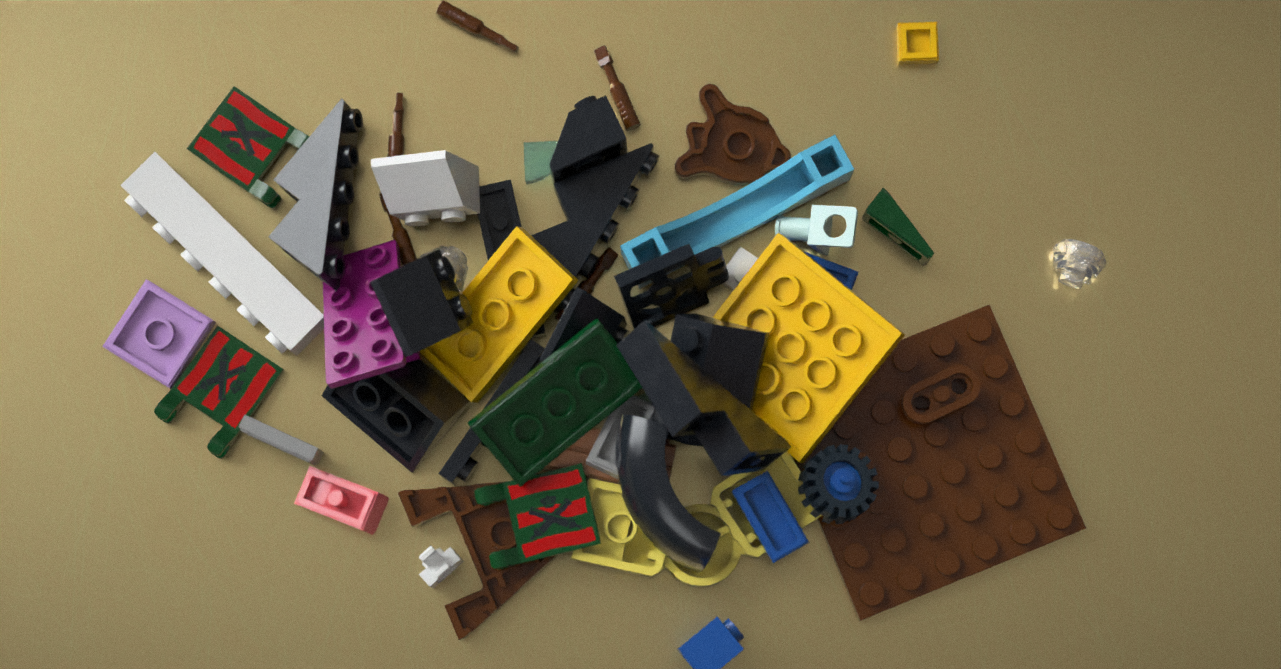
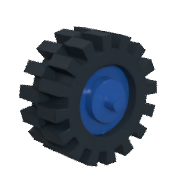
M841 444L836 449L832 445L823 451L821 450L804 465L803 468L805 470L799 475L798 481L803 482L798 487L799 495H806V498L801 501L805 508L811 505L814 509L810 514L815 518L820 514L823 515L822 522L828 524L835 520V524H843L847 520L850 522L870 508L869 505L877 497L873 492L879 488V481L872 480L877 475L876 468L869 470L866 466L871 462L869 457L865 456L863 459H860L858 455L861 451L857 448L847 451L848 445Z

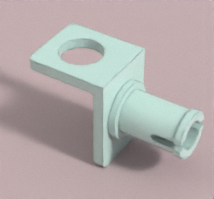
M812 205L811 218L779 215L775 223V236L779 232L790 241H807V244L821 255H828L829 247L852 248L855 242L858 210L855 207ZM837 215L844 217L847 224L845 232L839 237L832 238V217Z

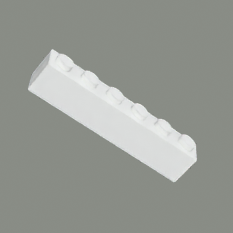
M156 152L120 185L130 194L124 201L141 217L148 212L157 221L152 228L169 244L176 239L186 249L180 255L196 271H199L204 266L214 276L209 283L225 299L230 294H233L242 303L237 311L253 326L260 321L269 329L270 332L265 338L282 354L289 349L297 356L324 329V315Z

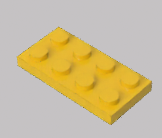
M516 226L461 293L466 296L471 305V318L474 323L421 350L420 353L470 402L478 403L579 280L524 228Z

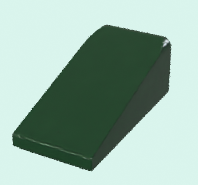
M883 187L865 210L862 217L863 221L919 263L927 265L934 255L933 250L893 197Z

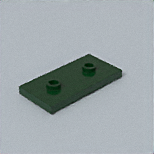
M597 318L468 422L469 427L520 487L642 389L639 381L616 346V341Z

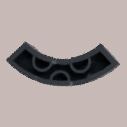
M622 414L615 444V465L618 470V478L622 490L621 495L627 510L635 524H638L659 551L678 564L699 573L708 564L721 533L710 529L695 519L684 508L673 491L665 463V443L668 432L666 425L639 416Z

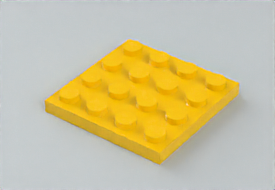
M779 232L712 317L769 333L752 412L790 444L791 448L787 452L798 462L802 463L805 462L906 335Z

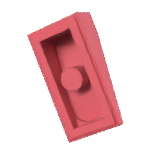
M309 466L294 504L373 535L377 530L389 498L379 492Z

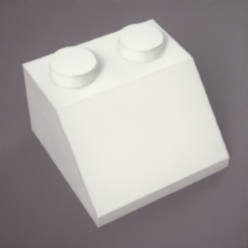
M446 150L371 159V168L389 214L405 220V225L425 226L429 224V219L441 218L444 222H461L466 220V215L480 214L479 166Z

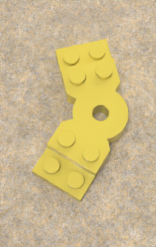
M787 451L763 471L734 474L713 487L710 505L693 504L684 507L700 523L721 533L708 564L704 570L698 573L668 558L653 545L638 524H635L627 510L619 484L589 478L588 488L602 544L574 550L572 559L647 577H654L667 569L678 581L693 587H708L718 584L733 572L741 555L757 559L766 553L732 494L734 489L766 471L771 475L801 529L823 515L820 514L815 518L810 514L814 508L811 505L805 508L801 501L806 498V495H799L798 487L803 484L802 481H798L801 471Z

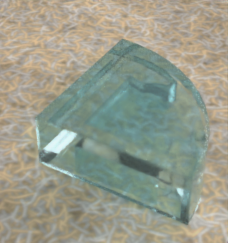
M558 141L523 142L526 184L541 181L551 174L549 164Z

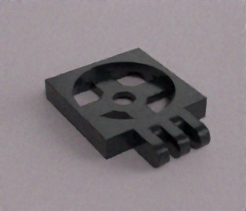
M688 243L617 274L614 278L632 327L635 329L644 320H647L655 327L675 318L676 314H685L710 303L706 291L727 282L729 273L721 248L711 247L694 254ZM683 265L690 269L689 273L675 279L668 278L666 274ZM651 280L652 285L648 291L631 297L630 292L633 287ZM670 287L667 293L656 295L660 289ZM650 305L657 306V308L644 309Z

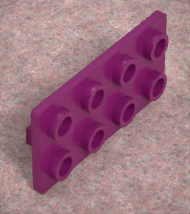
M395 240L343 255L345 274L340 279V287L337 291L323 282L326 383L330 388H336L402 368L407 362L420 359V351L405 358L370 283L374 279L400 267L399 245Z

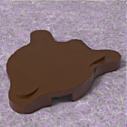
M707 84L699 91V101L707 116V121L704 123L691 122L687 125L686 136L689 149L677 159L674 167L675 173L681 179L707 175L726 184L743 186L753 183L790 160L791 153L780 142L774 128L769 123L770 120L764 114L750 107L738 106L729 102L716 85Z

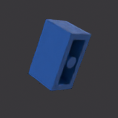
M716 617L679 647L678 651L692 669H721L744 650L739 644L744 636L729 618L722 623Z

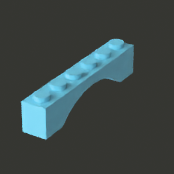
M833 135L798 153L773 171L733 194L687 216L657 226L620 245L621 255L628 269H631L688 243L694 254L711 247L720 248L776 219L779 215H784L851 180L854 167L836 135ZM683 266L678 267V268H676V269H674V270H672V271H669V272H667L666 274L668 275V274H670V273H672V272H674V271H676V270L682 268ZM651 280L639 284V289L651 284Z

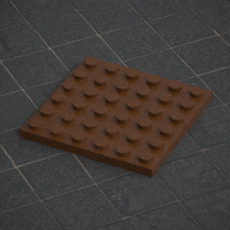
M990 304L902 339L805 462H798L791 456L799 470L803 472L805 470L803 468L804 465L821 450L823 451L832 445L836 449L843 444L848 445L847 451H851L853 448L859 449L861 451L858 455L860 459L868 456L871 460L866 465L869 470L876 468L877 475L872 480L879 481V488L873 492L877 497L869 505L870 508L850 522L847 520L843 524H835V520L829 524L822 522L823 516L817 519L859 621L1086 529ZM954 365L968 366L978 374L981 382L980 393L969 405L923 425L911 422L904 415L901 407L902 397L913 384ZM955 380L951 383V389L956 394H963L965 392V385L962 381ZM918 397L915 399L914 405L917 410H928L929 403L925 398Z

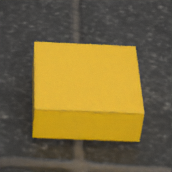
M937 22L898 23L896 27L898 65L938 64Z

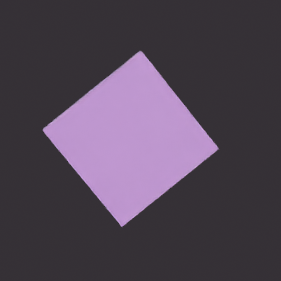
M146 279L102 347L172 389L216 322Z

